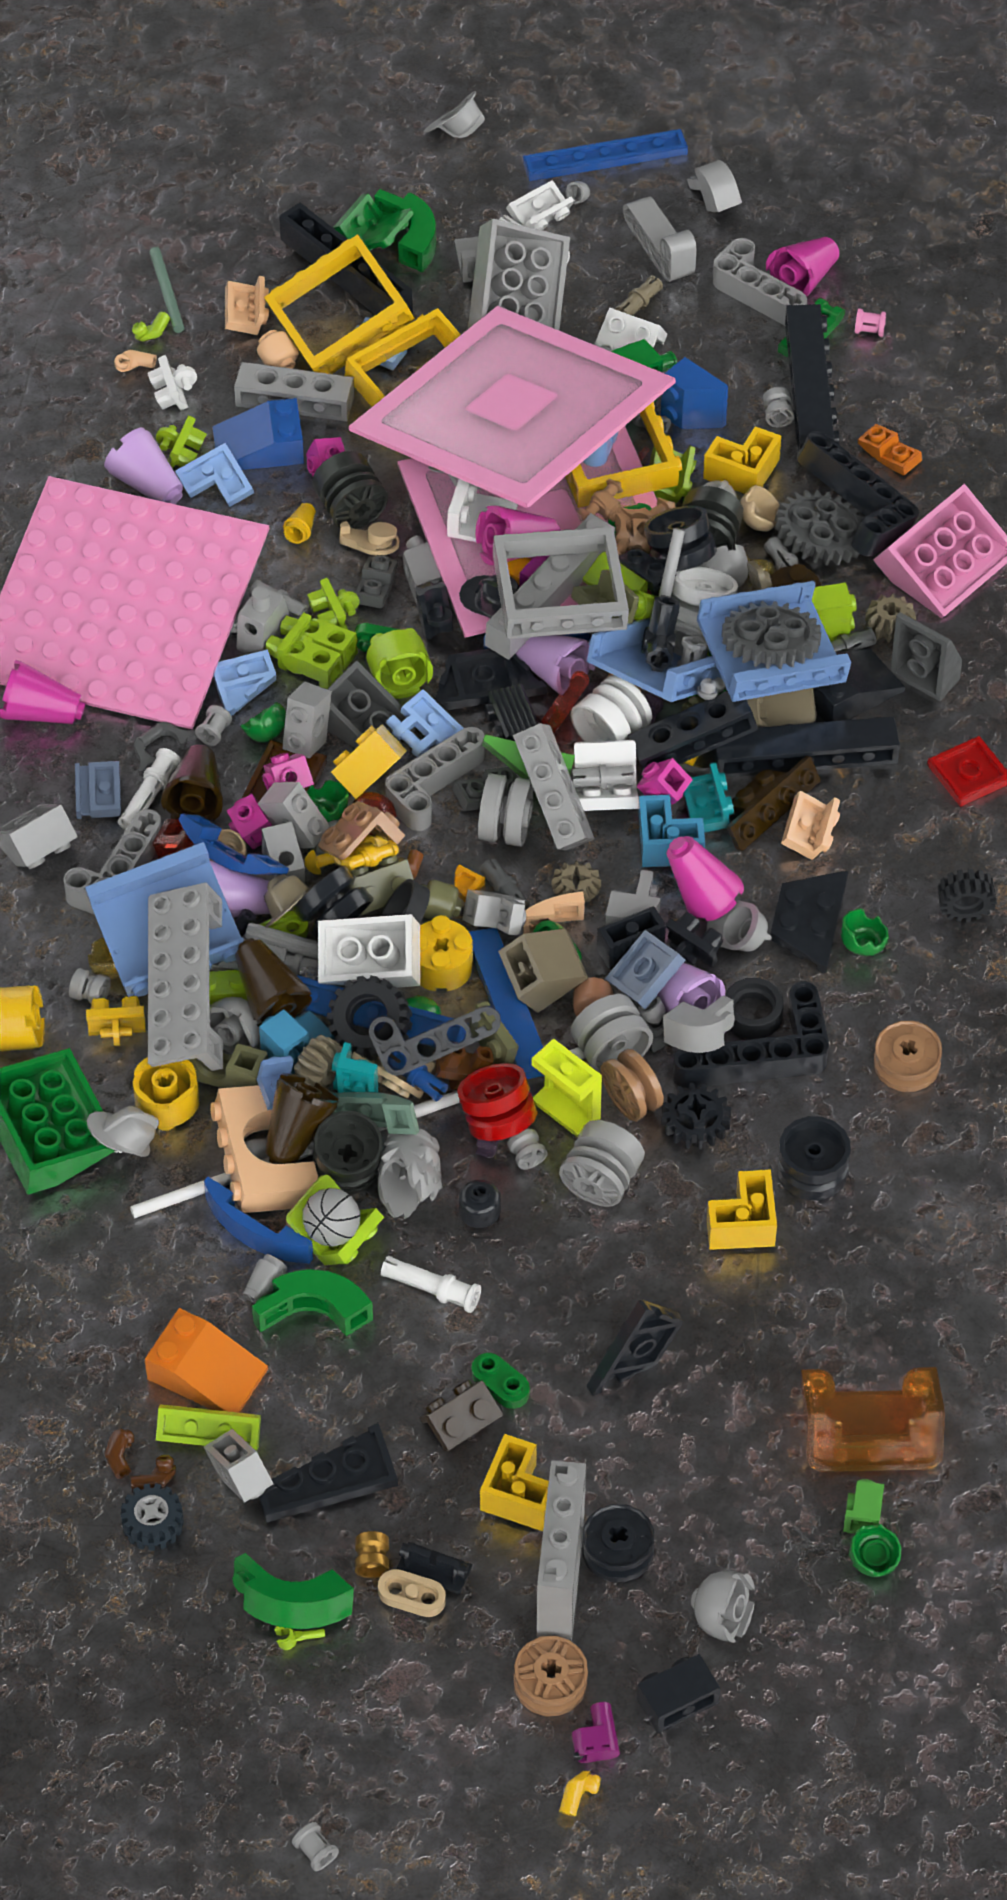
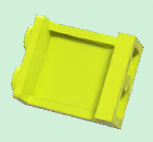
M555 1039L551 1040L532 1057V1066L545 1075L544 1087L533 1096L534 1103L538 1108L578 1137L587 1122L601 1119L602 1075Z

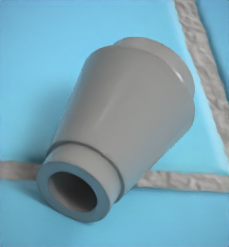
M266 1254L263 1259H258L243 1292V1296L255 1304L262 1296L269 1295L273 1291L272 1280L285 1274L287 1271L286 1265L269 1254Z

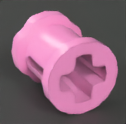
M858 308L855 333L859 334L863 331L877 333L879 337H883L886 312L876 314L864 312L863 309Z

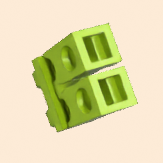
M304 612L299 619L286 615L280 625V634L285 635V638L282 639L271 635L266 642V650L268 649L270 656L278 659V667L280 669L289 670L294 674H303L319 681V687L328 689L343 674V670L348 667L358 653L356 632L320 619H312L311 615Z

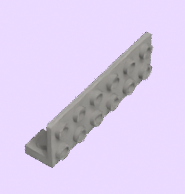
M207 882L152 894L148 897V1064L151 1067L198 1058L211 1071L223 1069V1039L210 1027L209 928L216 929L222 927V899Z

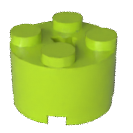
M406 628L404 630H393L385 634L378 633L371 638V645L366 654L371 675L395 699L416 695L421 691L420 687L426 681L427 684L431 681L433 666L423 640L414 629Z

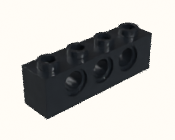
M725 691L712 700L697 703L693 707L670 715L652 725L640 728L636 732L629 734L628 738L635 741L636 757L642 770H644L652 762L659 763L671 758L678 764H682L759 729L747 700L732 702L728 691Z

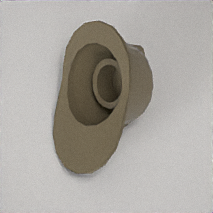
M279 875L268 882V891L264 895V901L272 918L265 927L271 926L294 907L311 888H308L295 875L288 877Z

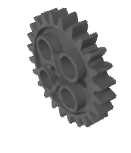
M804 490L803 496L795 492L793 498L787 496L785 502L780 503L774 520L776 522L774 529L779 531L778 538L785 539L784 546H793L792 553L799 551L803 553L802 559L811 556L813 563H817L818 559H823L825 565H828L830 560L840 565L841 559L849 563L851 557L857 559L859 553L853 549L851 542L864 516H858L860 511L858 509H851L849 502L842 503L841 496L833 499L830 492H827L825 496H821L818 490L815 491L814 495Z
M761 601L760 606H756L751 602L748 609L739 606L738 612L730 611V617H725V622L722 625V644L726 645V651H733L734 658L743 656V663L750 660L754 661V667H757L760 663L765 664L766 669H769L771 664H776L779 669H782L783 664L794 667V661L804 664L805 658L812 659L813 653H818L821 642V626L816 625V618H809V612L800 613V607L789 609V603L781 607L778 606L777 601H774L772 605H767L764 601Z

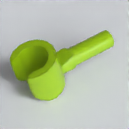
M275 1627L277 1635L289 1634L286 1639L276 1641L283 1650L292 1649L297 1641L325 1637L324 1629L293 1631L291 1628Z

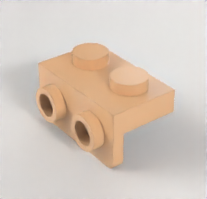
M264 276L258 277L255 286L232 281L227 282L225 287V329L258 335L261 325H266L269 308H265L267 302L264 297L269 294V288L265 287Z
M802 791L798 792L794 796L781 844L811 860L821 852L825 853L833 841V836L831 835L832 828L840 817V813L837 811L840 800L834 797L826 805Z

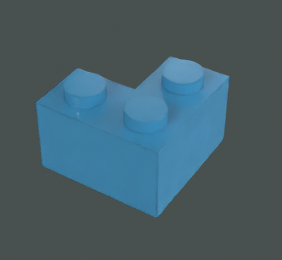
M670 795L639 796L638 822L642 867L670 866L666 853L670 843L677 837L690 836L705 848L703 818L672 819Z
M283 1009L275 1016L266 1018L262 1025L259 1026L261 1050L268 1052V1059L271 1057L291 1056L294 1062L291 1073L294 1075V1065L298 1062V1056L311 1039L323 1035L335 1040L329 1028L310 1010L301 1017L294 1019Z

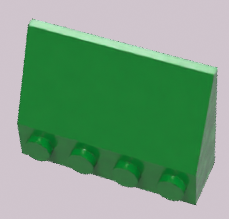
M70 1048L0 1068V1142L27 1195L58 1186L116 1151L101 1144L88 1129L87 1118L89 1114L95 1111L103 1112Z

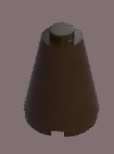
M194 745L186 750L162 792L161 805L164 811L166 809L171 814L170 818L178 824H181L179 821L181 814L199 815L208 821L211 819L214 821L222 812L223 797L214 752L207 746Z
M250 938L238 946L235 959L250 1010L254 1017L253 1020L257 1022L261 1020L260 1024H256L258 1027L262 1025L266 1018L275 1016L283 1009L295 1019L309 1007L312 1002L310 989L262 940Z
M288 1073L280 1075L276 1084L265 1154L270 1157V1163L289 1164L296 1163L313 1141L319 1125L328 1116H331L337 1108L339 1097L333 1091L317 1082L314 1086L304 1083L306 1078Z

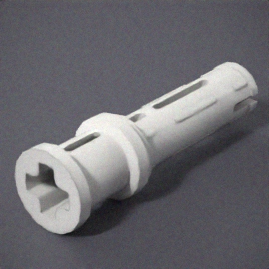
M167 748L158 749L156 760L143 773V783L118 819V824L124 830L128 828L134 816L138 812L148 809L157 793L165 788L169 777L181 761V758L175 752Z
M387 1256L385 1259L387 1262H383L381 1276L434 1294L441 1303H454L464 1307V1310L468 1313H472L478 1304L481 1295V1285L479 1284L469 1285L456 1280V1277L452 1274L441 1276L399 1261L391 1256Z

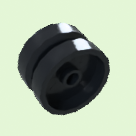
M682 506L666 510L653 516L643 527L647 542L652 546L651 556L663 565L666 564L673 528L685 530L676 572L697 567L710 560L717 552L712 532L708 531L710 523L705 508L700 506Z
M345 865L334 870L315 884L293 908V911L302 922H309L319 917L311 930L317 939L318 921L358 918L374 900L364 887H357L349 891L354 885L355 876Z
M807 1116L795 1120L788 1125L779 1140L777 1175L783 1188L795 1197L811 1201H821L837 1194L844 1187L849 1172L851 1146L846 1131L835 1121L820 1116Z

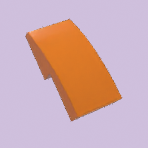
M878 424L872 426L857 439L858 444L873 458L903 476L922 461L921 451L900 443L897 432Z

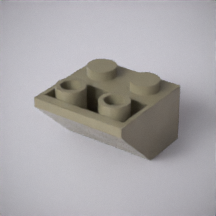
M566 929L522 934L498 951L517 998L537 1013L588 979L571 936Z

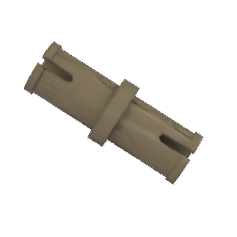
M649 276L639 288L632 289L629 292L628 298L617 306L615 310L632 316L635 315L640 309H645L649 305V300L663 289L662 282L657 278L652 283L655 276Z

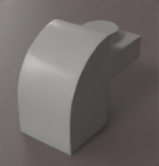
M721 160L696 168V175L687 178L690 189L701 190L707 211L720 212L742 203L734 176L728 166Z
M641 870L636 894L611 891L605 925L652 906L660 914L661 898H657L658 885L653 884V871Z
M468 889L462 920L473 926L497 928L506 934L520 936L521 927L526 922L525 900L499 893Z
M723 995L704 1010L683 1001L663 1016L664 1043L680 1050L694 1053L709 1052L724 1046V1033L734 1026L733 999Z

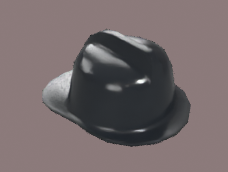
M496 574L492 576H476L467 580L462 585L459 592L460 601L468 610L491 618L501 608ZM510 576L512 592L514 594L520 586Z

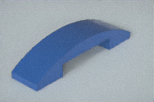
M180 815L179 821L194 845L204 842L209 858L221 866L247 874L285 875L288 873V867L267 855L248 854L245 857L218 841L222 828L199 815Z
M209 1177L204 1180L205 1198L209 1208L220 1224L239 1241L260 1253L269 1254L284 1261L310 1264L314 1259L311 1240L295 1232L287 1225L279 1234L275 1233L235 1208V1201H232V1191Z

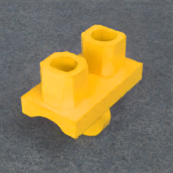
M137 996L123 998L122 1007L110 1008L109 1000L105 998H96L92 1000L91 1008L86 1009L89 1036L113 1037L114 1046H121V1037L133 1036V1033L146 1032L144 1006H140Z

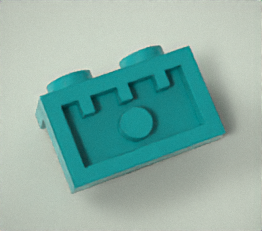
M344 1042L341 1053L336 1052L333 1059L332 1071L336 1072L333 1089L337 1090V1093H379L377 1064L363 1059H352L351 1043Z

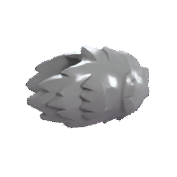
M420 1128L417 1135L389 1134L388 1139L384 1143L385 1147L378 1167V1191L381 1202L393 1218L401 1215L405 1219L408 1218L421 1201L423 1202L427 1197L433 1201L438 1191L443 1188L440 1157L438 1156L439 1143L436 1138Z

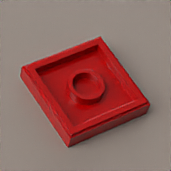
M980 736L928 758L927 766L960 807L1007 786V769Z

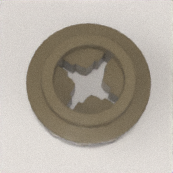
M577 860L574 864L570 865L564 862L562 868L555 869L551 882L552 890L556 896L583 891L585 903L594 899L601 889V879L598 870L592 869L590 863L583 865ZM575 876L580 877L578 889H575V885H573V877Z

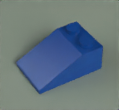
M297 398L267 401L212 426L215 448L226 443L241 470L304 464L303 438Z

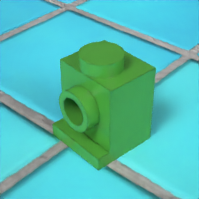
M869 1479L857 1480L856 1492H848L843 1532L855 1534L863 1525L879 1524L884 1484H879Z

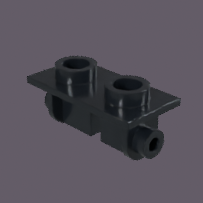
M640 548L632 549L627 553L619 555L620 563L648 582V590L654 595L659 596L665 565Z
M408 1542V1544L403 1543L399 1552L401 1559L396 1569L435 1580L445 1590L460 1595L473 1564L425 1548L414 1542Z

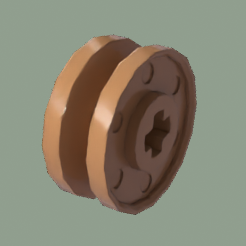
M898 1021L890 1024L879 1033L876 1040L874 1070L879 1079L889 1088L901 1092H916L927 1088L936 1080L940 1071L942 1058L941 1041L936 1032L925 1024L916 1021Z
M627 1048L618 1055L617 1060L609 1059L601 1065L600 1074L609 1097L618 1110L629 1120L637 1122L646 1115V1110L654 1112L663 1105L664 1096L655 1073L646 1060L635 1050Z
M541 1636L528 1642L519 1651L514 1664V1692L520 1703L528 1710L545 1717L561 1716L574 1710L583 1700L587 1688L588 1667L587 1660L578 1646L562 1637ZM547 1674L554 1675V1678L547 1677Z

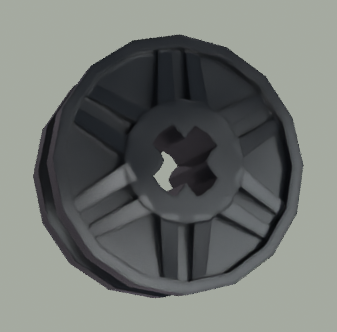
M611 1504L595 1511L589 1516L583 1527V1558L587 1567L597 1577L609 1582H627L640 1577L649 1569L654 1559V1528L650 1519L641 1510L627 1504Z

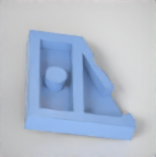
M268 649L218 662L213 680L223 708L231 716L276 681V672Z

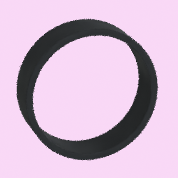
M407 879L391 895L380 916L402 915V913L403 915L412 914L420 924L429 903V889L412 879Z

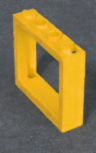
M358 234L351 239L345 240L329 254L321 256L317 262L305 270L297 272L293 278L281 286L275 287L264 297L311 369L319 373H335L346 365V358L354 355L355 351L363 350L376 339L392 334L398 327L407 325L415 319L403 298ZM362 256L394 303L314 356L282 309Z
M437 308L426 315H420L417 320L406 326L398 327L392 334L376 339L363 350L355 351L354 355L346 358L344 376L353 377L354 387L369 405L373 407L385 395L365 372L432 335H435L446 348L461 334Z
M654 401L640 412V416L662 463L591 479L586 478L581 464H579L565 476L578 508L588 506L592 495L596 491L604 490L608 486L606 480L609 478L621 482L623 492L616 493L613 496L615 499L678 486L679 471L682 470V463L680 457L675 456L673 453L671 437L669 435L666 436L664 433L663 420L660 415L655 413Z

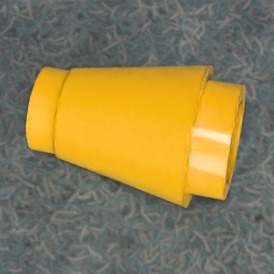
M302 503L284 522L283 530L287 540L299 544L309 539L316 513L313 505Z

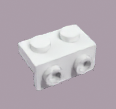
M553 180L509 203L506 209L514 221L521 225L543 230L551 220L560 221L570 214L569 209L574 200L572 197L565 199Z

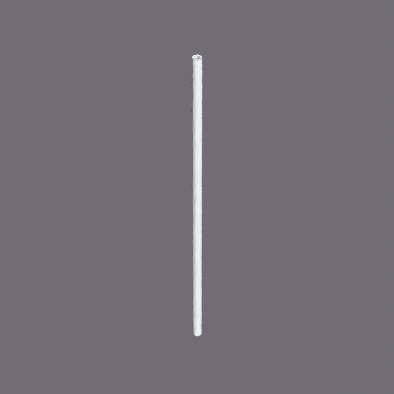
M579 1047L570 1050L580 1059L585 1058L584 1052ZM457 1090L442 1095L443 1097L439 1101L431 1099L414 1105L416 1118L460 1103ZM378 1127L379 1131L387 1129ZM314 1141L308 1146L310 1153L308 1155L302 1154L299 1160L313 1155ZM267 1157V1158H265V1159H262V1161H265V1162L270 1163V1162H269V1158H270V1157ZM226 1173L211 1177V1179L224 1187L232 1182L230 1174ZM204 1180L130 1206L133 1218L135 1219L205 1194Z

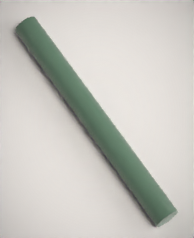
M153 247L149 253L174 332L180 333L184 330V324L160 248Z

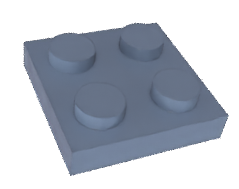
M644 930L605 979L646 1009L671 977L676 974L680 966L685 962V959L651 933Z

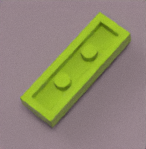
M160 1404L158 1407L156 1441L206 1446L233 1429L257 1451L259 1447L261 1415Z

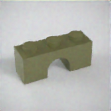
M237 1043L233 1054L223 1053V1069L211 1071L198 1058L189 1059V1061L195 1068L197 1081L219 1088L258 1085L257 1076L261 1061L268 1059V1052Z

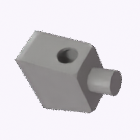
M421 536L411 537L406 543L408 549L403 553L404 573L416 604V586L426 582H432L433 585L443 582L428 542L425 543Z
M263 586L252 590V596L238 614L237 650L246 654L266 650V642L271 635L277 637L282 635L280 634L281 622L286 615L289 616L286 599L283 595Z
M288 822L262 828V855H267L288 867L289 871L285 874L286 877L295 875L305 884V866L293 823ZM268 875V876H269V879L271 880V879H273V878H275V877H277V876H279V875Z

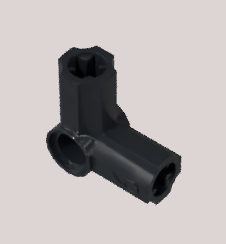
M661 595L654 597L649 625L645 627L642 639L641 653L645 654L646 663L652 667V671L663 672L667 667H671L673 662L676 639L675 626L679 614L680 601L671 596Z

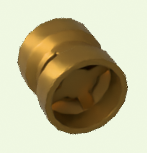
M376 1531L363 1532L357 1535L355 1538V1551L359 1556L355 1559V1573L364 1578H380L382 1574L389 1571V1559L386 1557V1553L389 1551V1537L382 1532Z

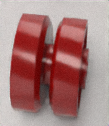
M509 1063L493 1064L476 1070L460 1082L457 1093L462 1109L466 1112L465 1117L472 1136L485 1141L503 1140L521 1133L535 1121L538 1112L532 1093L529 1092L530 1088L524 1069Z

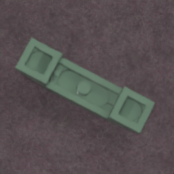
M375 1092L335 1093L339 1097V1102L332 1115L340 1111H355L369 1117L376 1123L377 1127L387 1128L388 1134L417 1135L419 1133L414 1105L408 1099Z

